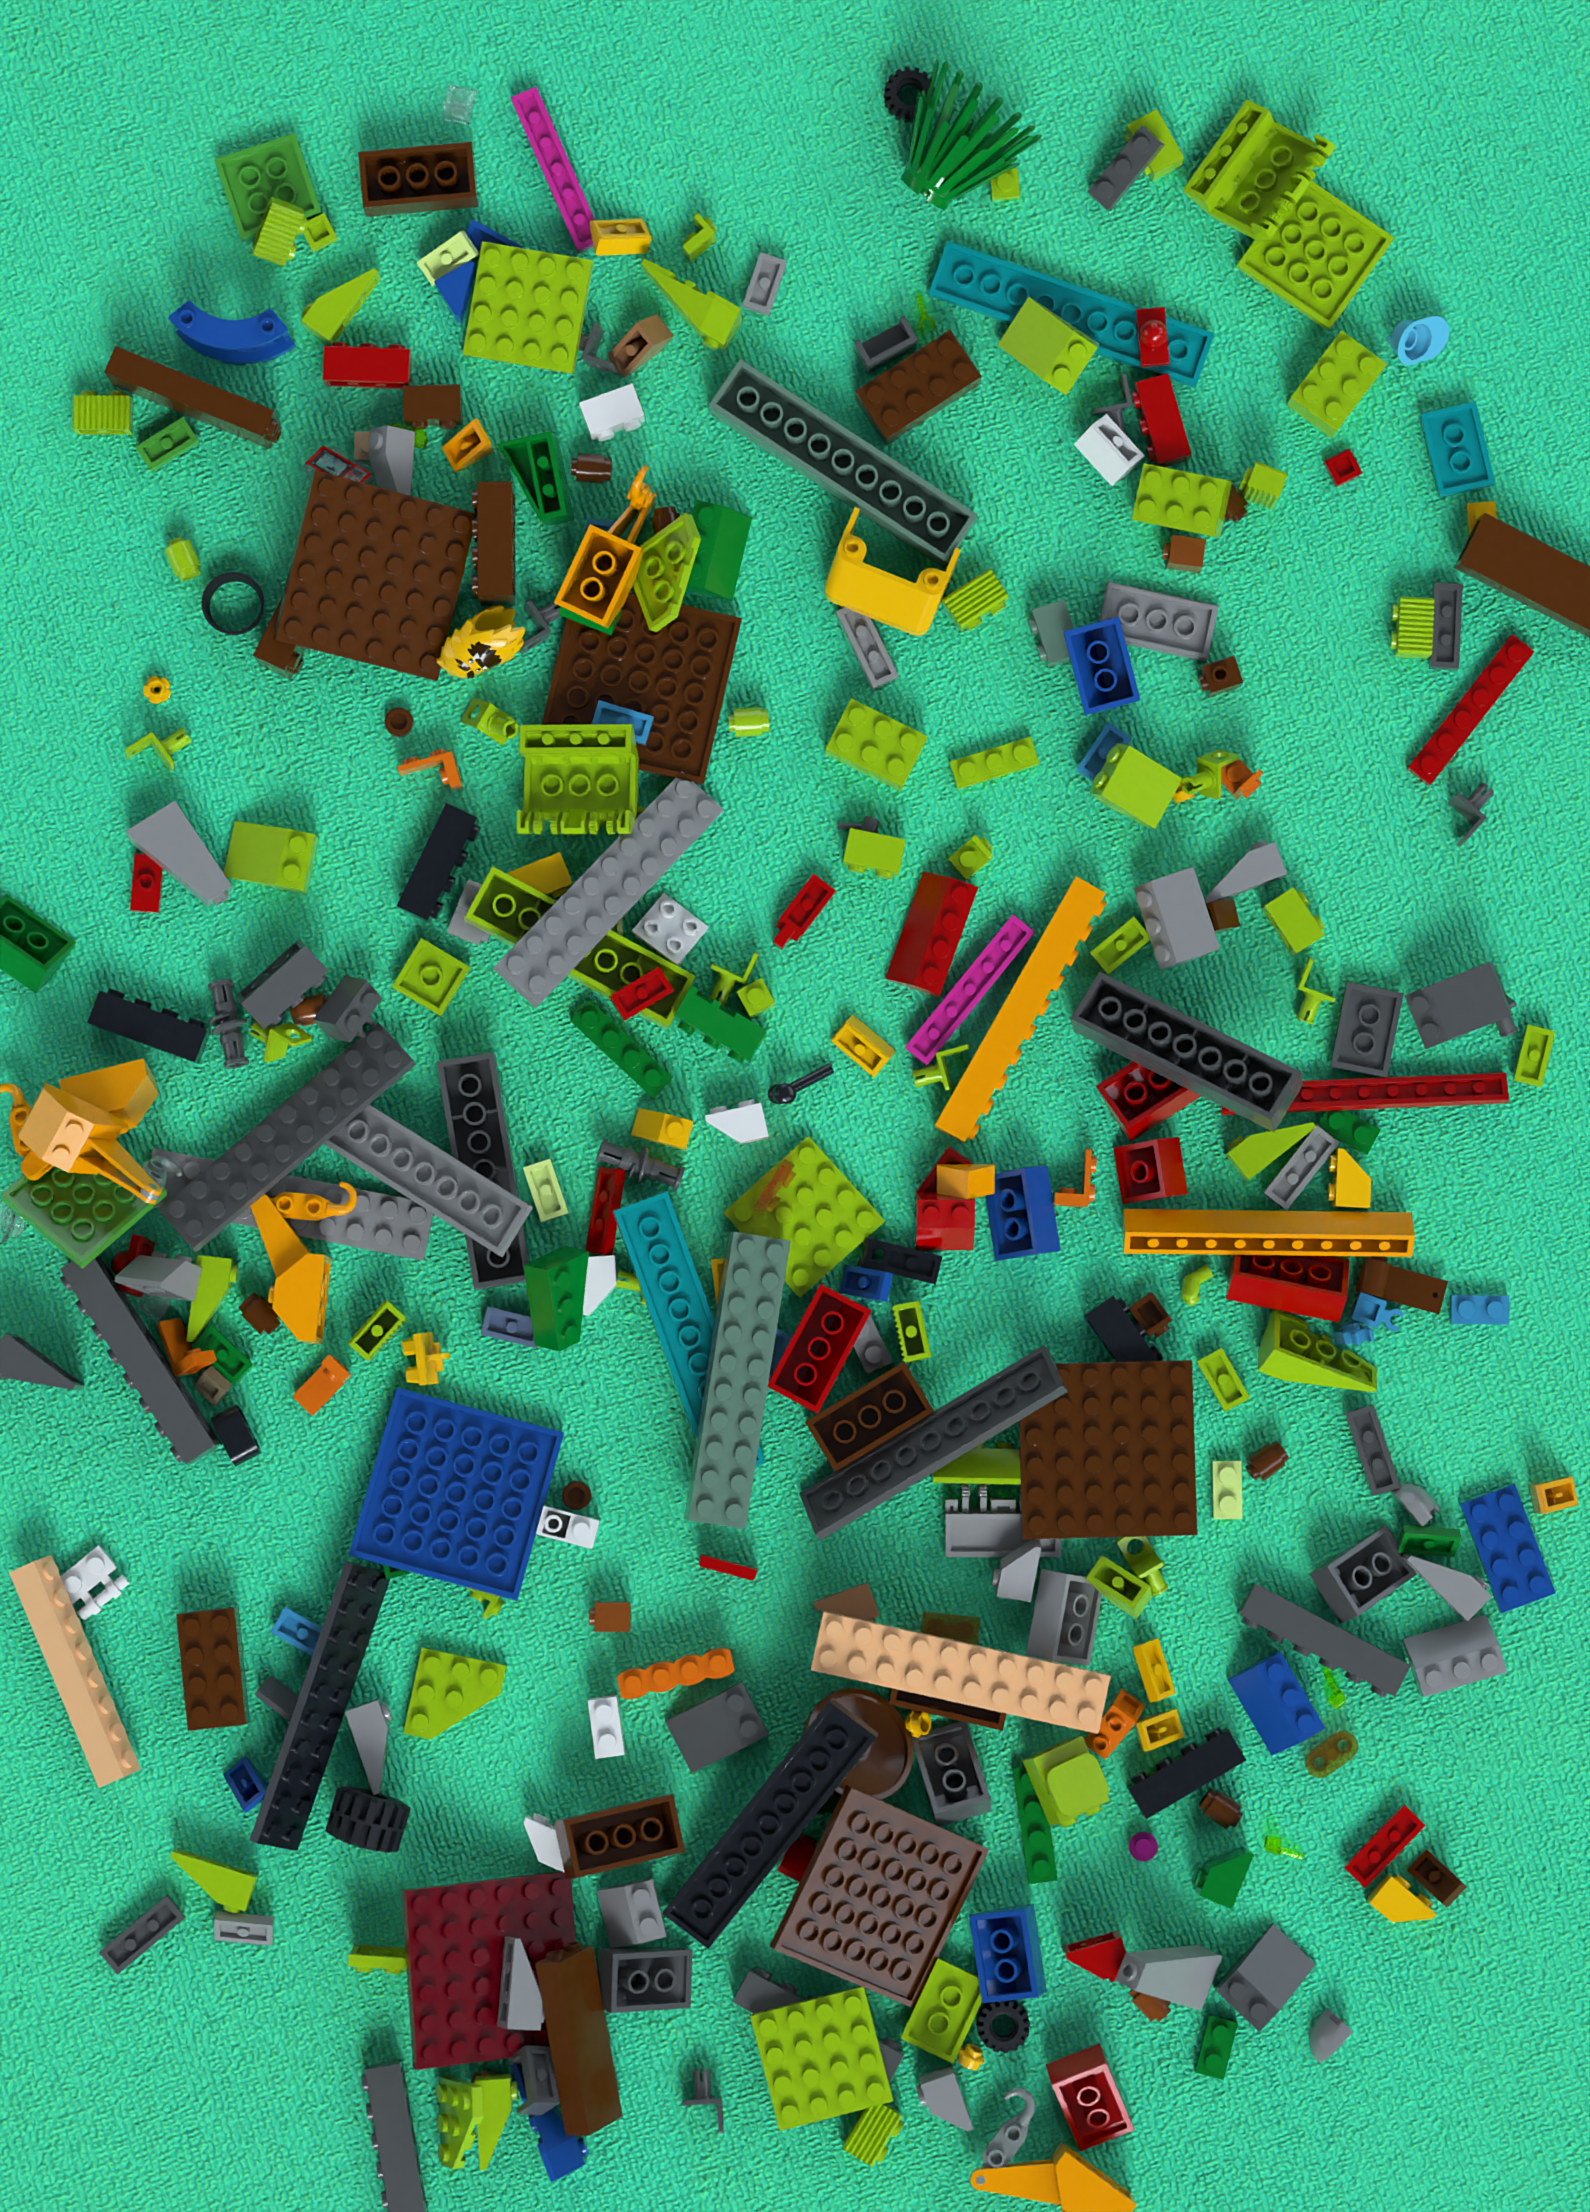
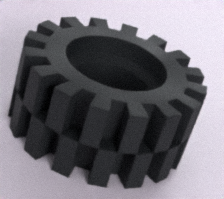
M905 67V71L898 69L896 74H891L889 81L886 82L884 91L885 107H888V113L891 116L894 114L895 119L898 121L901 118L905 119L904 123H909L910 120H913L916 103L908 105L900 100L898 94L901 88L912 85L920 91V94L924 90L927 96L931 78L928 79V74L925 71L920 73V68L915 67L914 70H910V67Z
M1015 2000L985 2003V2007L980 2009L977 2018L978 2034L985 2046L997 2053L999 2051L1008 2053L1011 2050L1014 2052L1018 2049L1017 2047L1023 2046L1026 2037L1030 2033V2022L1023 2006ZM1000 2014L1011 2016L1015 2023L1014 2030L1007 2036H999L992 2030V2022Z

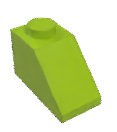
M1104 1556L1100 1557L1086 1577V1581L1113 1605L1136 1619L1153 1596L1150 1585Z

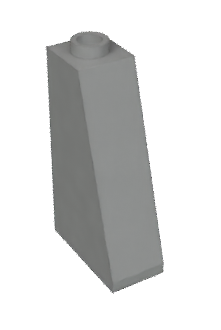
M175 801L126 831L128 840L134 846L150 857L205 905L209 906L214 903L217 906L230 897L228 893L232 892V885Z
M1201 1945L1128 1952L1124 1956L1115 1981L1137 1992L1201 2011L1223 1956Z

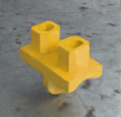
M433 1332L413 1334L412 1338L402 1341L404 1355H416L417 1366L406 1367L407 1382L419 1383V1386L439 1384L438 1372L444 1371L443 1360L450 1359L451 1356L450 1353H442L440 1342L434 1343Z

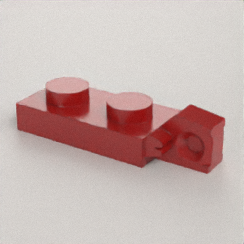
M813 874L779 918L776 927L781 931L773 940V944L782 950L790 939L797 942L836 893V890Z

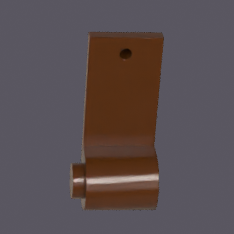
M1364 1257L1355 1291L1440 1314L1448 1281L1392 1266L1387 1263V1257Z

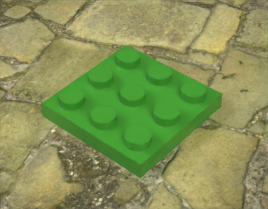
M295 133L214 159L242 241L256 236L270 197H275L303 208L304 218H307V220L322 214Z

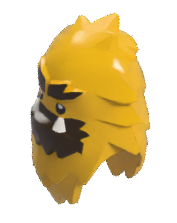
M496 605L466 620L460 630L456 628L453 635L446 639L437 663L450 676L472 679L482 672L511 660L523 646L524 640L522 637L526 631L523 626L514 628L516 622L513 621L516 610L512 608L504 609V606Z

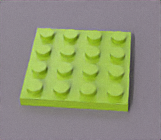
M1310 181L1309 187L1297 204H1293L1294 208L1292 211L1280 214L1284 222L1280 227H1277L1278 230L1272 239L1268 241L1254 240L1236 268L1324 329L1330 331L1391 245L1394 237L1325 189Z
M482 241L463 355L574 375L594 261Z
M809 1136L723 1212L741 1233L790 1241L784 1281L799 1298L859 1246L865 1237H869L885 1222L880 1214Z
M857 1986L750 2014L779 2131L893 2102L864 1986Z

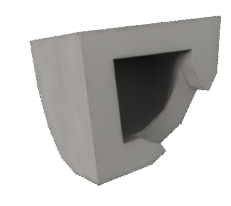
M1407 1483L1400 1484V1488L1391 1490V1493L1418 1526L1425 1525L1433 1518L1432 1515L1440 1510L1437 1502L1421 1486Z
M1328 2008L1316 2020L1310 2030L1309 2045L1311 2053L1318 2063L1328 2059L1353 2033Z

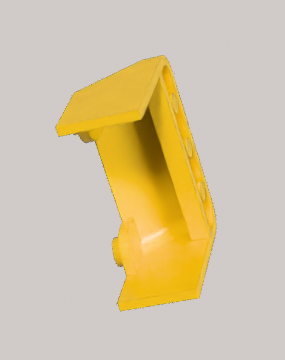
M855 507L824 586L825 597L834 604L849 608L854 612L911 635H924L929 631L957 565L961 549L955 548L946 572L936 568H927L920 573L917 582L913 583L863 562L867 551L866 545L862 539L853 535L860 511L859 508Z

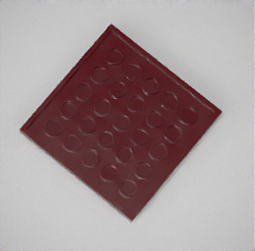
M559 1871L402 1890L413 2069L422 2070L511 2058L515 2052L525 2045L550 2046L545 2019L541 2023V2030L506 2029L497 2026L505 1936L521 1939L540 1991L535 1963L546 1958V1954L549 1952L562 1950L564 1944L575 1942L571 1879H566L565 1873Z

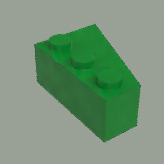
M552 431L497 443L498 448L508 462L511 471L517 478L539 520L546 526L573 521V510L559 438Z
M691 985L674 1014L675 1021L679 1022L678 1028L691 1036L694 1032L704 1037L702 1042L716 1050L719 1046L729 1051L727 1056L742 1064L744 1060L750 1063L765 1038L767 1030L737 1012L722 1006V1003L699 993V989Z
M564 1246L524 1264L535 1346L561 1351L580 1342L589 1251Z

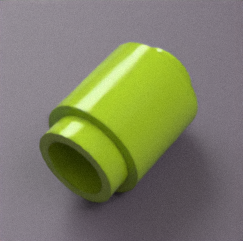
M178 537L167 543L168 547L164 552L174 575L178 576L181 582L193 579L201 574L199 568L201 563L191 540H184L183 537Z
M761 707L734 709V715H728L729 732H735L736 737L763 735L762 732H770L768 709L761 710Z

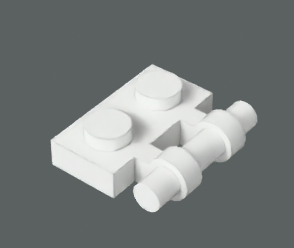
M100 1545L61 1576L72 1605L79 1599L84 1601L85 1606L77 1611L84 1621L92 1614L97 1615L105 1603L113 1597L116 1599L123 1593L122 1589L130 1584L124 1575H121L115 1581L111 1578L110 1574L118 1566ZM102 1582L106 1588L96 1597H93L89 1591Z

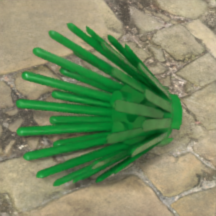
M936 59L927 96L924 90H922L921 94L918 91L907 167L901 176V180L915 193L919 194L920 192L927 197L926 201L942 210H946L953 200L1020 165L1019 163L1011 164L1017 160L1015 156L1039 142L1042 135L1027 136L1035 130V126L1031 125L1012 138L1019 131L1018 128L1011 127L1022 117L1020 112L1014 113L993 135L988 133L999 121V116L994 114L1003 104L1001 97L994 100L968 133L973 125V120L970 117L978 106L976 99L983 88L980 82L975 84L948 131L949 122L954 113L952 105L964 75L962 70H958L926 145L948 70V64L944 62L933 93L939 68V61Z

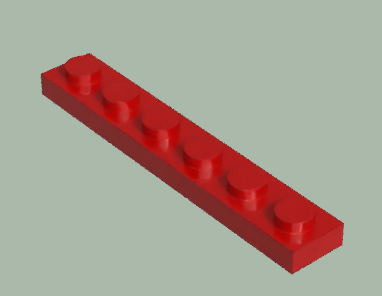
M1512 634L1412 761L1407 770L1430 786L1535 651Z

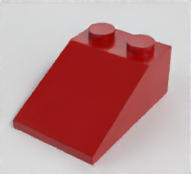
M1100 2043L1045 2064L1052 2087L1080 2152L1134 2131L1133 2124Z

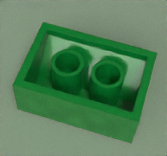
M696 500L692 516L701 541L685 591L733 601L752 518L725 506Z
M5 894L0 899V969L34 993H37L52 979L74 948L76 942L8 894Z

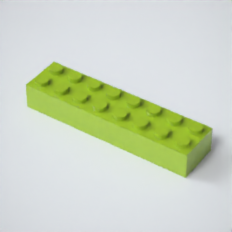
M492 866L463 920L513 947L557 901ZM612 930L567 975V977L610 999L609 996L659 966L674 991L637 1014L664 1029L670 1026L674 1014L696 976Z

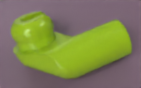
M1207 1264L1186 1275L1183 1279L1180 1294L1187 1305L1193 1306L1199 1302L1200 1284L1213 1277Z

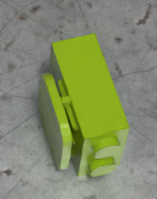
M1117 743L1109 751L1106 758L1107 761L1102 770L1095 776L1090 793L1097 800L1118 813L1128 816L1144 827L1155 829L1178 789L1182 778L1130 745Z
M1083 1736L1071 1737L1022 1760L1049 1825L1060 1824L1062 1828L1067 1827L1078 1821L1076 1816L1083 1813L1086 1816L1095 1814L1102 1810V1804L1110 1801L1108 1798L1109 1787L1097 1759L1089 1753Z

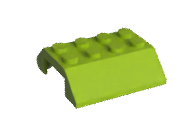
M1247 99L1186 184L1183 192L1214 219L1257 241H1268L1277 232V227H1280L1284 222L1280 214L1292 211L1294 208L1293 204H1297L1309 187L1310 181H1313L1316 177L1312 169L1322 167L1336 147L1331 141L1316 133L1314 135L1316 142L1274 122L1270 110Z
M632 724L520 725L519 754L525 757L523 811L517 810L518 834H532V831H534V834H542L546 820H551L550 830L552 834H559L560 831L562 834H587L588 830L590 834H598L602 820H607L606 831L608 834H615L616 830L618 834L632 833L637 817L639 757Z

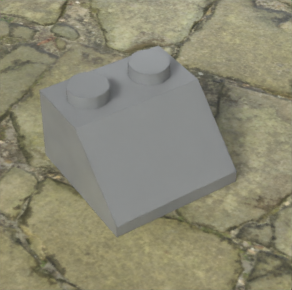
M152 1252L151 1256L139 1255L115 1276L114 1282L151 1296L194 1301L202 1267L192 1264V1258L175 1255L174 1259H169V1256L166 1254Z
M654 1876L597 1890L610 1947L635 1945L667 1936Z
M952 2064L920 2075V2084L916 2085V2091L922 2107L928 2105L931 2114L966 2131L973 2130Z

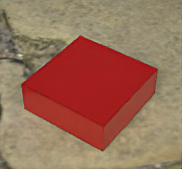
M1350 448L1323 462L1336 488L1362 475V471Z

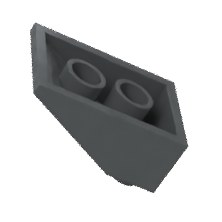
M1492 961L1405 995L1425 1049L1443 1044L1513 1015Z
M5 1333L0 1340L1 1380L13 1379L71 1390H82L84 1388V1384L18 1335Z
M1387 1525L1331 1558L1309 1575L1338 1622L1343 1623L1359 1616L1417 1574L1401 1558L1404 1553H1398L1397 1542Z
M743 1681L665 1721L691 1773L769 1735Z
M961 1721L930 1730L926 1735H920L918 1738L911 1736L925 1793L936 1825L943 1826L992 1812L991 1798L966 1722Z
M1273 1923L1213 1987L1260 2032L1281 2010L1316 1964Z
M655 1947L598 1948V1978L604 2010L610 2013L691 2008L692 1949Z

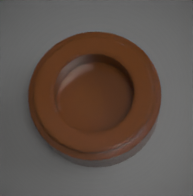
M404 708L390 710L384 721L387 731L394 737L407 736L414 726L412 715Z
M574 1481L567 1484L563 1489L562 1500L568 1508L581 1510L590 1503L591 1491L585 1483Z

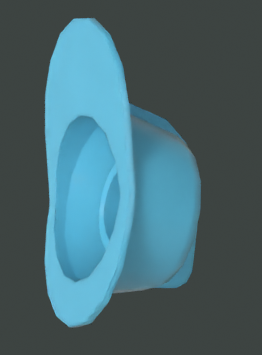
M1429 316L1419 320H1403L1394 328L1392 335L1386 337V342L1391 345L1393 352L1398 355L1402 364L1406 366L1413 365L1437 356L1444 349L1448 341L1449 327L1445 319L1439 316Z

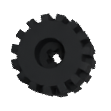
M352 1786L338 1787L325 1831L334 1838L359 1848L387 1853L398 1852L411 1808L396 1798L381 1793L373 1795L371 1790Z

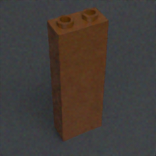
M115 346L104 371L113 386L267 449H270L272 443L278 442L282 427H280L281 423L274 410Z
M1487 513L1481 515L1476 521L1454 568L1590 638V567Z
M576 1941L564 1944L562 1950L547 1953L546 1958L535 1964L565 2134L590 2136L621 2118L623 2114L593 1945H581L580 1942Z

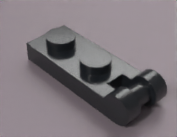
M865 1237L862 1244L865 1248L863 1256L859 1257L858 1266L936 1285L942 1256ZM876 1249L884 1251L882 1262L873 1260Z

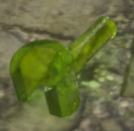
M917 295L915 298L921 319L918 329L924 334L922 322L929 321L934 331L936 327L935 320L928 316L922 295Z
M394 422L391 423L390 426L415 432L414 447L426 448L428 436L421 429L412 430Z
M1327 1668L1322 1671L1333 1693L1326 1699L1334 1710H1338L1345 1704L1346 1697L1336 1685L1330 1669Z
M1265 1837L1264 1848L1267 1852L1303 1860V1853L1287 1847H1281V1837Z

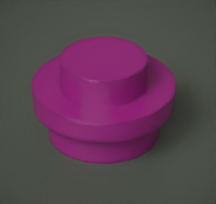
M1138 1832L1131 1837L1129 1852L1136 1860L1149 1861L1157 1853V1841L1150 1833Z

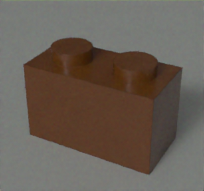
M460 384L403 386V410L406 426H411L413 430L428 429V426L439 425L440 429H455L456 425H463L462 390Z

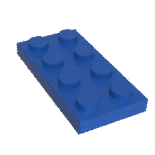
M1515 1484L1459 1504L1500 1613L1555 1594Z

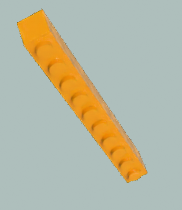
M1075 877L934 1126L936 1129L963 1144L967 1138L973 1140L980 1128V1125L976 1124L981 1113L986 1116L994 1103V1100L990 1099L995 1088L1001 1091L1009 1077L1004 1074L1009 1063L1015 1066L1023 1052L1018 1047L1023 1039L1029 1041L1037 1027L1032 1024L1037 1014L1043 1016L1051 1001L1046 999L1051 989L1057 992L1065 976L1060 973L1065 964L1071 967L1079 953L1075 950L1079 940L1085 942L1093 928L1088 925L1093 915L1099 917L1107 904L1106 901L1102 900L1106 894L1105 892L1079 877Z
M1123 1209L1122 1221L1123 1253L1412 1257L1415 1239L1411 1212Z

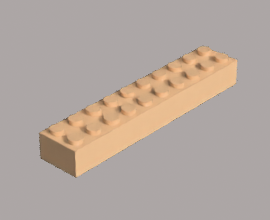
M827 1611L822 1613L811 1664L812 1671L1096 1734L1099 1733L1111 1677L1109 1674Z

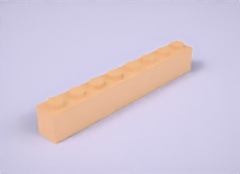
M52 1555L9 1572L98 1788L141 1770L137 1756L132 1749L126 1730L122 1725L114 1701L107 1689L103 1675L92 1653V1648L87 1641L81 1622L77 1617L69 1593L66 1591Z

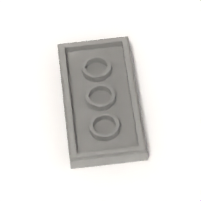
M1108 581L1099 621L1118 616L1126 645L1207 662L1219 606Z

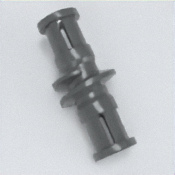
M231 979L218 980L208 984L209 991H212L216 1015L209 1020V1024L215 1027L212 1029V1035H221L220 1042L221 1046H223L226 1060L223 1063L225 1069L240 1068L249 1064V1058L245 1057L243 1035L239 1028L247 1023V1019L237 1018L236 1002H234L231 988L234 986V983Z
M603 1138L595 1160L598 1163L603 1161L617 1166L621 1170L630 1171L627 1179H631L635 1173L638 1174L639 1184H641L645 1176L654 1182L658 1181L672 1186V1190L677 1191L685 1170L684 1166L678 1168L664 1163L663 1160L648 1157V1147L646 1146L637 1153L630 1148H623L608 1142L607 1138Z

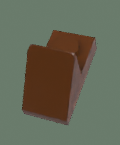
M1427 1849L1407 1869L1446 1908L1467 1888L1460 1879Z

